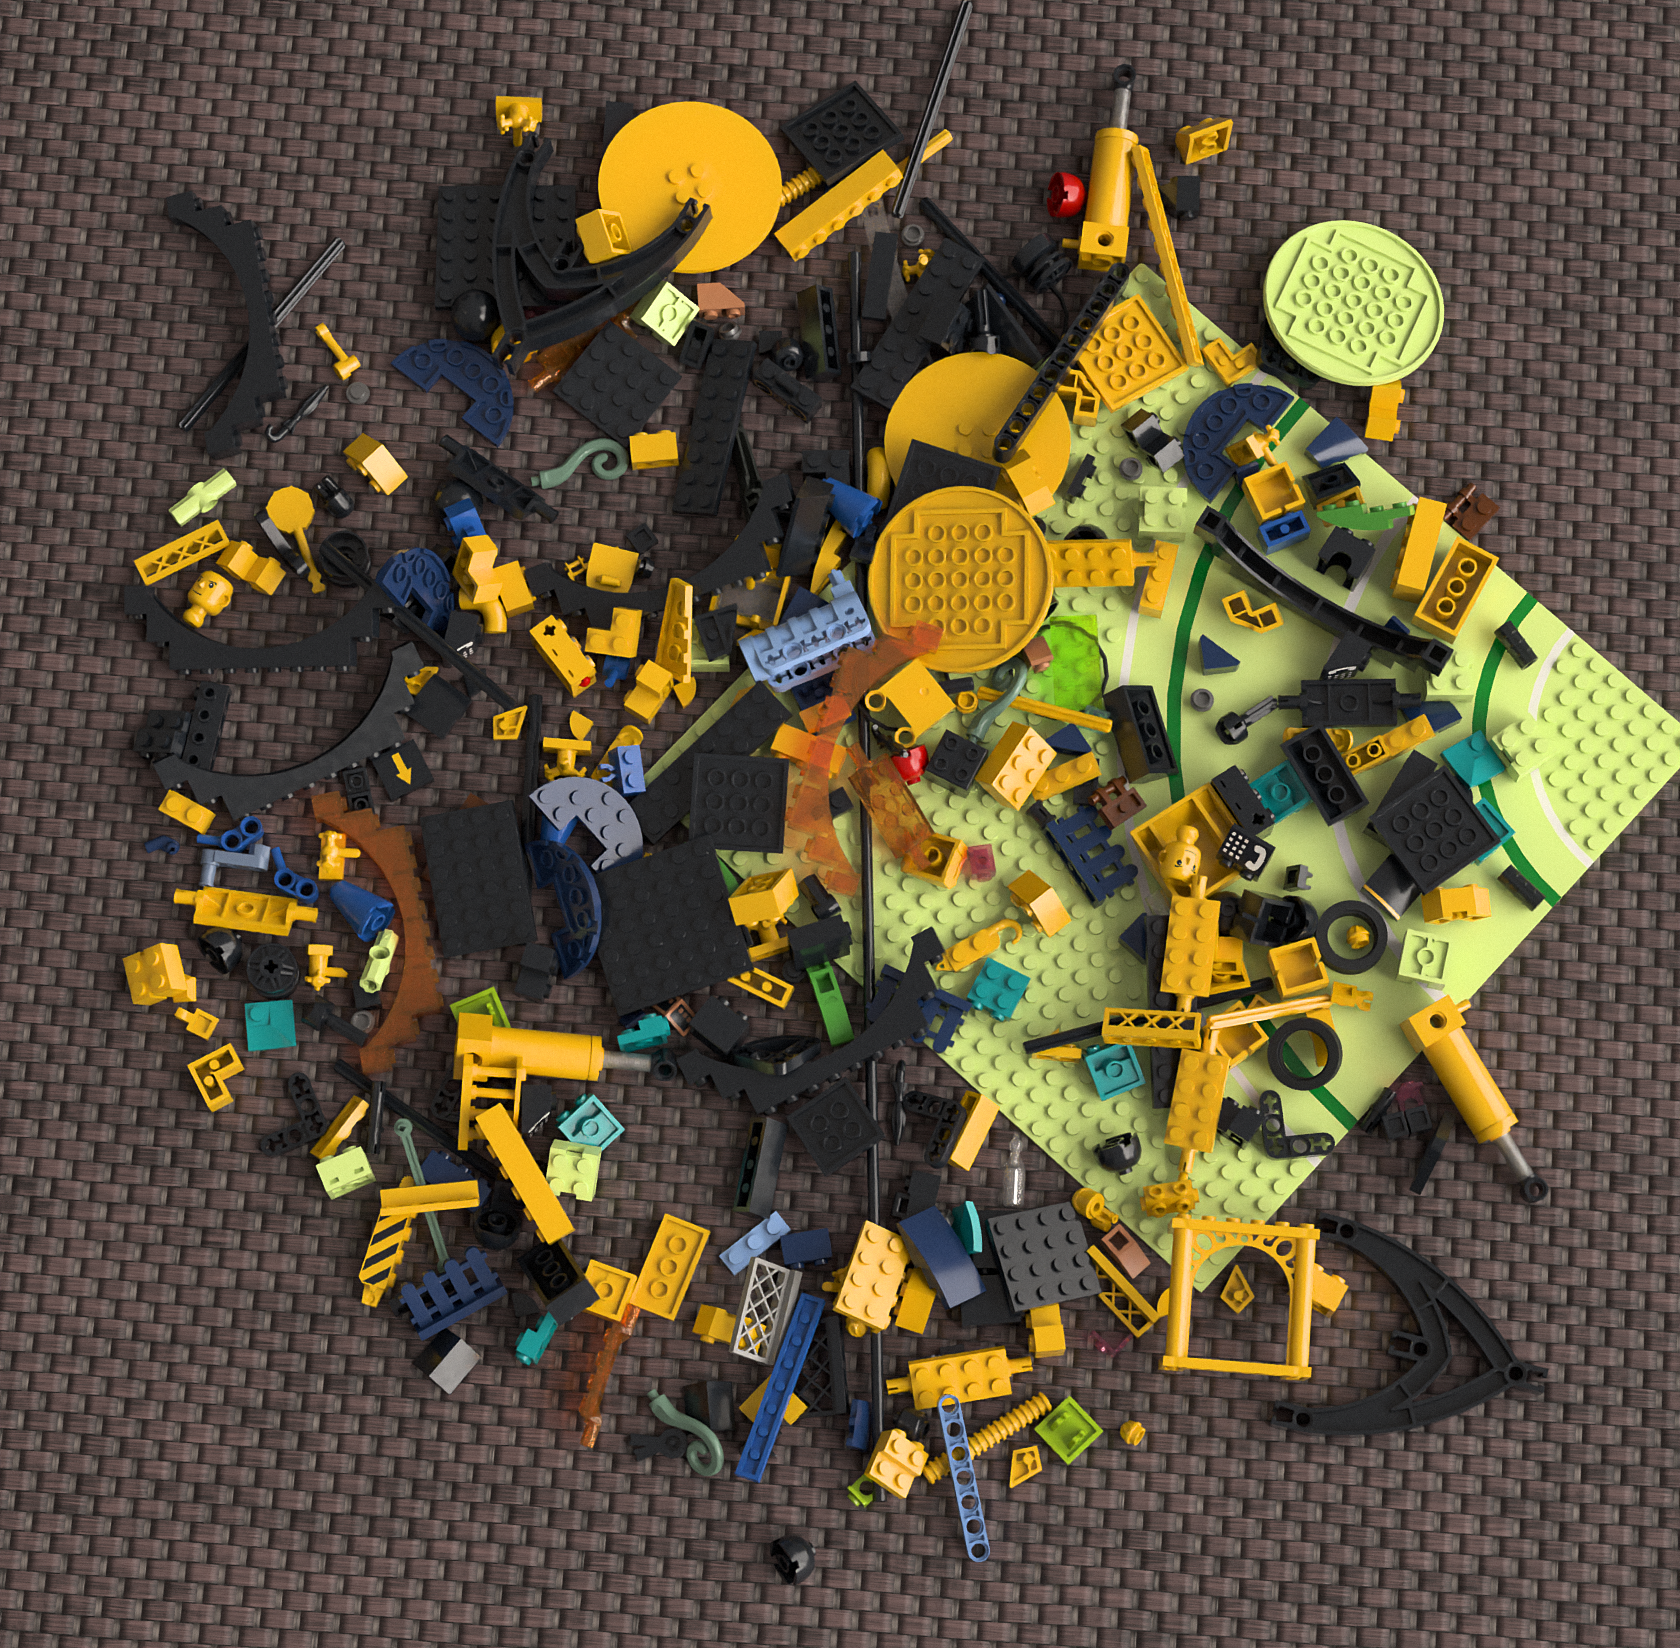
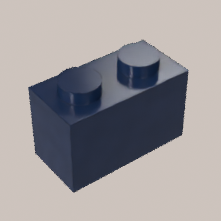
M828 1228L780 1236L785 1268L790 1267V1270L804 1269L806 1264L814 1263V1266L818 1267L828 1265V1261L833 1260Z

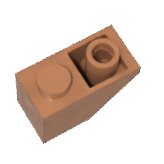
M721 283L697 284L698 307L700 308L699 318L714 320L718 317L727 316V318L735 319L745 315L744 302Z
M1044 636L1031 639L1021 650L1023 660L1027 665V672L1034 671V674L1048 670L1047 668L1050 667L1054 660Z
M1120 1224L1101 1239L1100 1245L1132 1280L1150 1265V1261L1137 1242Z

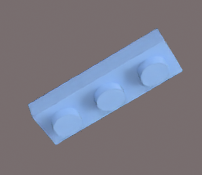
M775 1211L770 1215V1219H765L719 1255V1258L735 1276L749 1265L751 1257L758 1258L778 1242L780 1236L787 1235L791 1229Z

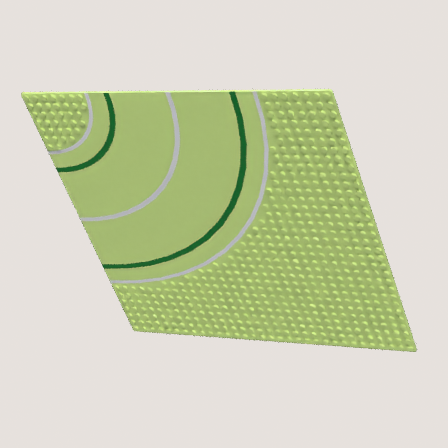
M1141 263L1130 273L1128 285L1115 306L1139 294L1182 356V350L1184 349L1182 341L1178 339L1176 334L1178 326L1171 314V299L1165 291V285L1167 284L1145 264ZM1188 302L1200 350L1218 337L1222 339L1232 354L1243 349ZM1203 355L1204 365L1199 367L1188 365V371L1113 413H1110L1100 398L1095 427L1072 424L1076 402L1061 400L1066 410L1071 433L1068 466L1060 485L1052 495L1055 504L1032 516V518L1043 520L1046 524V540H1064L1072 528L1080 524H1092L1102 529L1108 539H1131L1132 549L1136 550V552H1153L1156 540L1137 539L1140 486L1187 488L1186 535L1184 541L1159 540L1179 545L1161 619L1138 613L1149 566H1142L1134 569V586L1053 587V595L1059 601V605L1041 625L1064 623L1083 629L1098 641L1107 657L1109 678L1104 694L1122 685H1151L1153 687L1179 770L1177 775L1144 784H1129L1112 730L1105 733L1076 725L1091 747L1095 758L1100 759L1099 769L1102 775L1098 777V788L1105 787L1107 782L1113 778L1124 776L1127 779V783L1124 785L1125 789L1128 791L1134 787L1147 805L1142 811L1114 828L1110 838L1107 840L1111 847L1114 845L1124 847L1125 854L1120 859L1124 867L1128 864L1137 866L1138 874L1133 879L1135 883L1130 887L1126 883L1113 891L1115 893L1113 897L1109 899L1106 895L1107 898L1104 903L1094 909L1042 831L1038 829L1039 825L1031 816L1025 814L1036 802L1032 792L1018 811L1000 805L976 780L967 799L924 779V774L920 776V782L910 786L907 785V782L897 783L892 781L884 771L881 760L892 756V754L886 748H878L880 745H877V741L871 731L874 723L870 722L875 984L877 980L883 981L880 974L885 964L906 972L913 947L911 937L931 926L935 929L946 950L1002 919L1008 918L1017 921L1022 929V937L1019 942L1012 944L1016 931L1012 927H1007L997 932L1000 944L996 951L957 973H954V971H936L938 964L931 966L929 963L926 965L939 989L965 1001L988 957L1031 978L1009 1022L1006 1020L1000 1022L992 1018L990 1012L984 1009L978 1011L971 1007L967 1017L961 1016L965 1020L963 1025H957L951 1038L955 1042L953 1047L947 1046L945 1052L936 1054L980 1094L1000 1107L999 1111L1078 1183L1083 1187L1101 1193L1104 1196V1206L1116 1213L1120 1221L1170 1266L1172 1261L1173 1234H1167L1168 1223L1179 1213H1168L1161 1218L1147 1217V1212L1142 1211L1140 1205V1197L1144 1196V1186L1176 1182L1179 1172H1181L1177 1170L1182 1149L1179 1146L1164 1143L1170 1108L1152 1109L1150 1046L1132 1045L1146 1083L1101 1101L1093 1080L1089 1076L1082 1055L1079 1063L1032 1059V1054H1025L1023 1043L1051 1035L1058 1028L1060 1033L1101 1022L1104 1019L1105 1007L1148 1009L1146 965H1142L1118 942V939L1142 913H1147V916L1170 915L1171 901L1141 859L1130 831L1206 783H1211V779L1234 765L1239 770H1244L1249 779L1248 784L1287 760L1280 747L1283 743V732L1287 727L1302 728V712L1299 709L1278 710L1277 708L1247 727V739L1236 745L1224 744L1215 731L1219 719L1228 712L1232 711L1240 716L1271 695L1277 701L1278 695H1299L1301 693V680H1319L1323 667L1341 639L1278 602L1276 604L1284 624L1261 634L1231 622L1221 600L1226 596L1245 589L1253 610L1275 601L1230 575L1231 565L1211 554L1212 550L1193 532L1196 522L1208 505L1227 516L1229 522L1265 556L1256 536L1259 524L1244 492L1239 490L1232 476L1211 504H1209L1191 484L1184 467L1183 458L1166 472L1159 471L1147 462V456L1140 447L1136 449L1130 443L1121 424L1141 408L1149 413L1154 412L1160 420L1159 426L1162 431L1171 437L1173 435L1176 436L1182 444V447H1180L1182 450L1185 430L1191 416L1203 401L1219 390L1222 391L1237 384L1253 383V385H1270L1294 396L1292 403L1272 426V428L1279 431L1280 445L1276 446L1271 441L1268 447L1278 464L1287 461L1295 478L1293 485H1298L1305 500L1302 512L1311 532L1307 540L1269 554L1266 557L1308 588L1365 619L1385 626L1394 615L1410 630L1409 635L1426 639L1435 638L1452 649H1473L1474 664L1471 668L1472 680H1474L1475 695L1471 702H1451L1462 717L1460 723L1440 733L1436 732L1435 737L1417 745L1415 748L1416 751L1438 763L1434 771L1446 765L1440 756L1444 750L1481 730L1487 741L1490 742L1492 737L1529 712L1538 723L1536 729L1544 739L1549 737L1558 749L1553 758L1517 783L1514 782L1505 770L1496 777L1471 789L1474 805L1484 797L1516 832L1514 836L1500 846L1479 866L1475 863L1470 864L1438 886L1444 887V889L1462 888L1468 884H1477L1480 888L1488 889L1491 917L1474 922L1455 920L1441 925L1424 923L1421 901L1422 893L1396 922L1360 892L1364 884L1392 853L1388 847L1362 832L1369 822L1367 819L1374 814L1413 750L1354 776L1369 804L1366 808L1347 819L1328 827L1313 802L1299 812H1294L1274 825L1271 835L1263 840L1276 848L1257 882L1253 880L1250 882L1241 878L1220 892H1235L1242 897L1244 889L1274 894L1282 898L1286 895L1299 896L1312 903L1317 910L1318 921L1329 907L1338 902L1347 900L1364 902L1377 910L1382 916L1387 927L1388 941L1380 960L1368 971L1355 975H1346L1335 972L1324 964L1329 979L1327 988L1283 1001L1280 1000L1274 980L1276 976L1272 975L1266 957L1268 951L1274 948L1243 941V961L1249 981L1266 977L1272 978L1274 988L1257 993L1271 1004L1323 994L1331 996L1334 981L1357 986L1358 991L1372 992L1373 1001L1364 1000L1366 1003H1371L1370 1011H1362L1357 1004L1351 1007L1333 1003L1329 1007L1335 1031L1342 1045V1063L1339 1071L1330 1082L1308 1091L1294 1090L1283 1085L1272 1073L1267 1058L1268 1045L1274 1032L1288 1021L1306 1017V1012L1256 1021L1269 1037L1267 1044L1251 1056L1247 1055L1244 1061L1231 1069L1227 1074L1223 1097L1225 1099L1230 1097L1237 1101L1239 1108L1245 1105L1246 1107L1253 1106L1259 1110L1258 1103L1261 1094L1267 1090H1273L1281 1098L1286 1136L1324 1132L1332 1135L1336 1146L1369 1110L1370 1105L1377 1101L1384 1087L1389 1088L1421 1053L1420 1051L1416 1054L1399 1024L1448 994L1455 1005L1464 999L1469 1000L1680 768V723L1497 566L1492 571L1453 645L1411 623L1414 614L1457 536L1464 539L1445 521L1441 525L1425 591L1419 604L1393 598V589L1389 588L1392 576L1397 568L1395 564L1401 549L1402 537L1408 525L1406 524L1408 516L1394 518V527L1390 529H1350L1354 533L1353 536L1360 540L1362 538L1369 540L1376 549L1371 565L1354 592L1342 586L1347 574L1341 566L1329 567L1324 575L1314 570L1313 567L1318 553L1337 525H1332L1328 528L1324 527L1322 520L1316 515L1318 510H1314L1302 481V476L1321 469L1307 458L1304 453L1306 448L1330 423L1277 377L1264 373L1259 368H1256L1227 388ZM1048 359L1036 370L1038 373L1042 370ZM1247 421L1227 447L1252 435L1254 431H1257V433L1263 432ZM1224 449V451L1221 454H1223L1225 457L1231 460ZM1088 453L1096 457L1094 465L1097 466V469L1092 479L1087 478L1084 484L1087 488L1082 498H1077L1075 503L1072 504L1065 500L1066 493ZM1361 453L1344 461L1360 480V491L1365 503H1367L1368 512H1370V507L1383 505L1384 509L1393 508L1392 504L1405 501L1407 506L1413 503L1417 504L1419 499L1368 455H1362ZM1263 456L1254 460L1259 464V471L1270 468ZM1136 458L1141 462L1143 469L1138 479L1129 481L1120 475L1119 466L1124 459ZM1336 462V463H1333L1331 466H1334V465H1337V464H1340V463H1343V462ZM851 561L841 572L845 581L850 580L855 590V562ZM867 565L868 619L871 625V630L875 636V639L877 640L879 639L877 628L874 626L876 619L874 617L870 605V599L868 594L869 565ZM830 583L818 595V597L828 603L834 600L830 589L833 587ZM1508 621L1514 624L1538 657L1535 663L1524 670H1521L1517 663L1514 662V659L1507 653L1505 647L1494 634L1496 629ZM1065 628L1044 629L1035 634L1032 639L1044 636L1054 660L1050 667L1047 668L1048 670L1038 674H1034V671L1027 672V678L1020 691V695L1075 711L1088 707L1100 693L1105 676L1103 659L1094 643L1081 633ZM1202 634L1240 661L1236 672L1203 676L1198 647ZM889 641L884 644L879 643L875 652L868 655L869 692L878 690L913 662L900 653ZM853 645L854 650L857 651L856 645ZM846 648L841 649L838 652V656L845 657L849 655L850 650ZM1019 651L1016 656L1023 659L1021 651ZM832 654L831 657H832V660L834 661V660H835V657H834V655ZM1370 658V662L1363 673L1358 671L1355 677L1346 678H1396V689L1399 693H1421L1420 699L1424 701L1423 668L1420 666L1413 673L1396 662L1390 669ZM854 661L836 669L835 673L856 714L857 720L819 736L822 739L846 747L847 757L837 780L831 778V780L824 779L818 776V772L810 769L809 771H803L797 768L795 763L789 761L783 854L715 850L717 856L744 880L749 876L792 868L799 895L783 915L797 928L818 921L810 908V903L798 887V884L804 878L815 873L828 894L831 893L838 902L842 911L836 915L841 914L843 921H848L852 932L853 945H850V955L833 961L863 987L858 707L851 689L852 670L856 663ZM997 666L975 673L948 674L950 680L972 677L974 682V690L972 692L977 696V691L981 686L994 689L991 679ZM749 668L644 775L645 788L730 709L739 690L756 685ZM926 668L936 682L946 681L943 672ZM1009 670L1004 674L1002 680L1009 674ZM856 674V684H855L856 690H857V674ZM781 678L776 679L778 684L782 683ZM767 680L762 681L793 715L785 724L807 732L799 716L801 711L790 689L777 693L770 688ZM1207 689L1212 693L1214 703L1210 710L1198 712L1193 709L1190 704V698L1195 690ZM959 693L949 694V698L954 704L955 698ZM874 695L870 699L872 707L878 708L882 705L883 700L881 696ZM1102 697L1091 710L1085 712L1086 714L1109 719ZM889 698L887 699V706L884 711L879 713L870 711L872 718L886 726L897 728L912 727ZM978 699L977 709L970 714H963L955 708L919 737L914 747L925 744L930 761L946 729L968 740L969 737L966 736V731L971 721L982 709L992 702ZM1007 707L995 718L984 740L977 742V745L988 749L989 757L1012 721L1030 726L1044 741L1070 723L1051 720L1034 713ZM1397 710V726L1337 727L1325 729L1350 730L1353 735V745L1351 747L1353 749L1407 722L1401 711ZM881 727L878 728L882 734L886 736L891 735L893 742H895L896 732L886 731ZM778 730L751 756L774 757L771 754V746ZM910 732L902 733L899 737L900 743L904 745L909 744L912 741V734ZM1057 753L1045 772L1076 757ZM843 787L853 803L854 809L834 820L829 814L815 822L811 815V809L824 804L822 797ZM1074 787L1043 801V806L1051 815L1055 814L1057 817L1056 823L1057 819L1061 817L1066 820L1078 813L1076 809L1080 805H1073ZM1114 793L1109 795L1112 801L1117 798ZM1097 803L1096 806L1099 810L1103 807L1101 803ZM690 813L680 821L688 830ZM1098 814V817L1093 822L1099 828L1106 824ZM1086 825L1074 832L1077 839H1080L1091 831ZM918 828L960 839L967 846V859L963 864L956 885L950 890L901 872V861L912 836ZM1098 845L1087 853L1092 859L1104 852L1101 845ZM1112 864L1100 872L1106 878L1118 870ZM1299 864L1308 866V872L1313 874L1312 878L1306 879V885L1311 886L1310 890L1294 892L1283 890L1286 868L1288 866ZM1511 864L1518 871H1521V874L1546 896L1533 912L1525 905H1522L1497 880L1502 872ZM1028 869L1053 888L1072 920L1050 938L1043 932L1039 934L1031 925L1033 921L1031 916L1028 917L1021 906L1017 908L1009 898L1012 894L1007 886ZM1344 916L1338 918L1328 929L1330 947L1337 955L1343 958H1361L1367 955L1373 947V932L1370 926L1358 917ZM1362 925L1370 934V943L1363 948L1352 949L1351 945L1346 941L1347 931L1350 927ZM1407 929L1455 939L1446 985L1442 991L1427 988L1426 983L1412 980L1410 984L1395 981L1404 934ZM1283 941L1282 946L1288 945V944H1291V943H1286V942ZM875 987V996L879 989L878 987ZM892 994V996H891V998H890L888 1004H889L890 1001L893 999V997H894L893 994ZM1257 994L1198 1009L1197 1013L1202 1015L1200 1030L1207 1024L1206 1019L1210 1015L1223 1013L1239 1000L1247 1009ZM941 1005L939 1006L940 1009L948 1012V1008ZM935 1015L929 1030L938 1033L944 1018ZM1110 1015V1019L1120 1017L1119 1015ZM1430 1020L1431 1026L1435 1028V1024ZM1141 1024V1025H1138V1026H1135V1027H1142V1026H1144L1145 1024ZM1296 1031L1288 1037L1283 1046V1060L1286 1067L1293 1074L1300 1077L1308 1078L1319 1074L1325 1066L1317 1067L1313 1042L1308 1031ZM1102 1035L1070 1043L1076 1045V1048L1081 1049V1054L1086 1053L1085 1049L1093 1044L1105 1045ZM925 1037L923 1042L933 1050L934 1040ZM1267 1096V1099L1263 1101L1264 1104L1269 1106V1112L1264 1113L1265 1116L1278 1114V1111L1273 1113L1272 1106L1276 1100H1272L1271 1096ZM1270 1119L1266 1122V1127L1269 1131L1275 1132L1279 1129L1280 1125L1277 1120ZM1261 1126L1245 1150L1216 1132L1212 1153L1202 1151L1195 1153L1193 1172L1188 1173V1179H1191L1193 1189H1198L1200 1202L1195 1203V1209L1189 1210L1186 1214L1192 1215V1219L1201 1220L1202 1216H1214L1216 1221L1226 1222V1218H1239L1241 1223L1250 1224V1220H1264L1266 1223L1326 1156L1274 1161L1265 1154ZM1131 1132L1133 1136L1136 1132L1140 1140L1142 1152L1139 1162L1132 1167L1133 1171L1120 1176L1118 1172L1110 1173L1103 1170L1095 1160L1092 1148L1098 1143L1100 1147L1104 1146L1106 1139L1116 1135ZM1281 1135L1275 1137L1267 1136L1268 1140L1273 1138V1146L1269 1150L1274 1151L1275 1155H1278L1282 1147L1277 1146L1276 1139L1281 1138ZM1321 1138L1320 1143L1312 1144L1313 1139H1309L1311 1143L1310 1152H1314V1146H1322L1323 1150H1326L1327 1146L1330 1145V1142H1325V1138ZM1297 1140L1293 1143V1148L1296 1152L1303 1153L1306 1151L1307 1146L1302 1140ZM1213 1233L1218 1243L1225 1242L1224 1235H1222V1237H1218L1215 1233ZM1204 1234L1197 1236L1196 1241L1199 1247L1209 1250L1212 1246L1209 1237ZM1242 1236L1241 1241L1246 1243L1248 1241V1238L1246 1236ZM1244 1245L1226 1247L1210 1255L1199 1267L1194 1277L1193 1287L1202 1293ZM1192 1248L1191 1253H1195L1193 1260L1200 1259L1201 1254Z

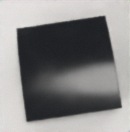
M434 674L415 697V703L410 705L411 709L405 713L443 740L447 737L457 720L462 718L473 700L439 675Z

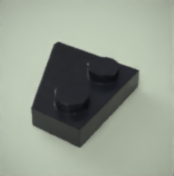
M737 603L694 617L709 662L732 654L738 612Z

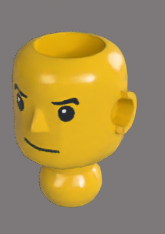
M213 571L203 572L188 593V600L192 606L183 613V620L194 628H200L204 623L206 615H218L230 602L233 594L231 583Z
M1180 825L1176 830L1177 841L1168 843L1158 856V863L1160 864L1159 875L1166 882L1188 886L1192 884V875H1197L1198 868L1201 866V852L1194 846L1199 833L1194 827Z

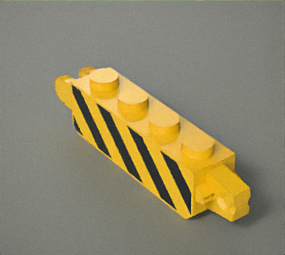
M407 1175V1177L404 1176L403 1180H401L402 1183L399 1185V1187L416 1186L413 1177ZM380 1212L359 1274V1278L364 1285L362 1304L376 1308L383 1293H387L389 1287H394L397 1274L394 1271L396 1265H401L405 1253L402 1247L404 1241L408 1242L410 1239L412 1228L409 1226L412 1218L416 1219L418 1213L381 1216Z

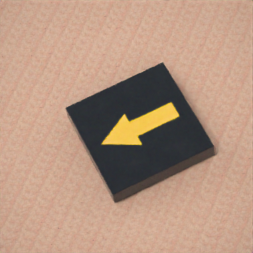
M414 739L371 759L392 802L435 781Z

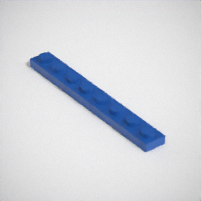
M801 1293L737 1466L735 1475L760 1483L825 1306V1299Z

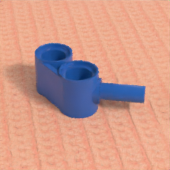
M614 655L606 656L602 672L603 676H607L605 680L606 687L611 688L616 679L626 680L631 658Z
M248 816L242 820L238 827L225 832L221 837L198 834L197 843L220 846L221 849L227 852L242 853L250 847V844L256 843L263 837L264 828L257 817ZM251 824L258 826V830L253 834L246 832L247 827ZM236 838L239 840L236 847H227V842L230 839Z
M279 847L271 849L270 851L277 868L274 882L278 890L289 897L298 899V901L304 904L316 902L319 898V890L315 882L311 879L303 878L293 873L289 868H286ZM285 877L292 878V882L288 886L280 885L281 880ZM305 887L313 888V892L309 896L302 895V890Z

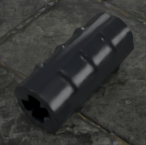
M1511 621L1504 623L1494 631L1500 643H1502L1507 653L1511 655L1521 670L1528 668L1538 660L1537 655Z
M1512 864L1497 878L1531 912L1546 898Z

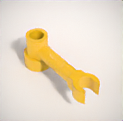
M324 323L319 324L315 327L317 330L315 332L338 358L339 361L332 365L336 375L343 381L351 376L350 373L361 365L354 355L348 357Z

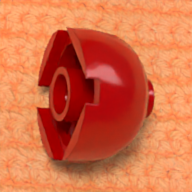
M1067 172L1054 173L1048 186V190H1052L1051 199L1047 198V210L1052 217L1069 218L1076 215L1083 205L1086 204L1088 194L1081 179Z
M925 744L906 750L908 753L907 758L892 755L881 760L887 776L897 783L907 782L908 786L920 782V776L924 774L925 768L929 763V755Z

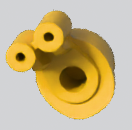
M1086 1187L1080 1188L1074 1193L1072 1197L1074 1209L1079 1214L1090 1219L1094 1227L1108 1232L1111 1228V1223L1115 1224L1118 1221L1119 1216L1116 1213L1104 1208L1105 1201L1101 1193Z

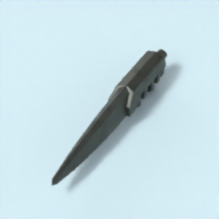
M740 418L732 452L740 484L739 496L745 519L748 523L762 493L763 485L761 481L763 480L759 477L752 449Z

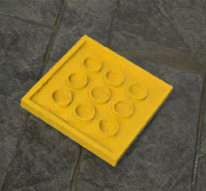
M1139 294L1113 307L1076 362L1093 388L1101 396L1100 398L1110 413L1117 411L1183 374L1189 368Z

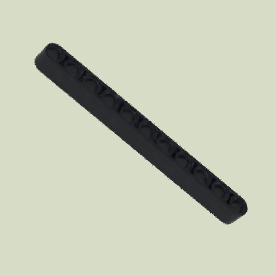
M1117 262L1110 267L996 436L992 450V457L995 461L1007 463L1013 458L1125 291L1130 276V269L1126 264ZM1034 395H1040L1042 398H1037ZM1023 412H1028L1031 415H1025ZM1014 429H1015V430H1018L1019 432H1018V433H1015V432H1012L1011 430H1014ZM999 447H1005L1008 450H1002Z

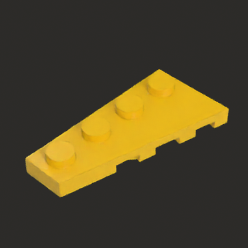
M670 578L655 664L673 674L674 679L682 683H690L692 585L679 578Z

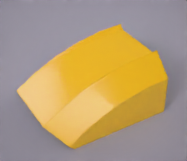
M918 828L912 836L901 861V872L950 890L956 885L963 864L967 859V846L960 839Z

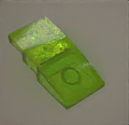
M1097 615L1049 617L1051 652L1054 657L1051 663L1054 705L1071 710L1102 709Z

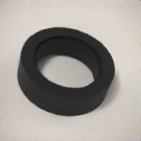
M1347 900L1332 905L1322 914L1314 937L1321 954V961L1328 968L1341 974L1355 975L1368 971L1380 960L1387 946L1388 932L1386 924L1377 910L1364 902ZM1355 916L1364 920L1370 926L1374 936V943L1367 955L1358 959H1346L1337 955L1332 950L1328 942V929L1338 918Z
M1310 1017L1297 1018L1281 1025L1272 1035L1267 1051L1268 1063L1274 1076L1283 1085L1299 1091L1313 1090L1330 1082L1339 1071L1343 1057L1342 1045L1337 1033L1327 1023ZM1296 1031H1311L1317 1034L1326 1045L1328 1053L1326 1065L1314 1077L1297 1076L1284 1063L1283 1046L1288 1037Z

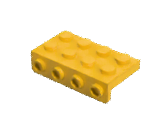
M867 1220L863 1222L832 1310L871 1327L872 1332L876 1334L888 1327L891 1316H889L890 1309L895 1306L899 1296L896 1294L898 1286H901L906 1277L904 1269L906 1264H909L911 1261L902 1236Z

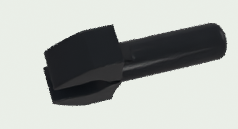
M870 351L847 353L848 363L871 361L872 353Z

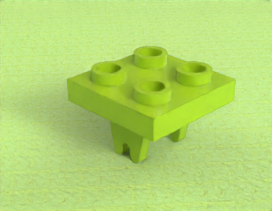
M494 987L450 1005L457 1024L459 1012L493 1015L492 1026L511 1028Z
M1070 1395L1034 1429L1067 1465L1103 1433V1430Z

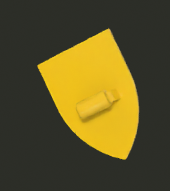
M594 542L586 573V586L602 591L628 593L633 581L639 553Z

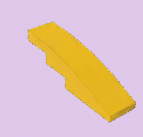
M837 520L832 525L823 543L814 569L810 592L817 596L828 583V574L831 573V570L835 569L837 571L841 565V558L837 554L847 542V535L843 532L844 528Z

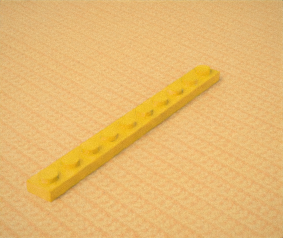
M1137 145L1131 148L1133 153L1131 160L1138 172V186L1143 191L1144 198L1142 203L1149 214L1148 226L1150 231L1154 233V249L1161 260L1159 268L1161 274L1165 276L1167 284L1165 285V291L1171 299V314L1177 322L1176 334L1178 339L1182 341L1184 349L1182 350V357L1188 365L1199 367L1204 365L1149 150L1141 145Z

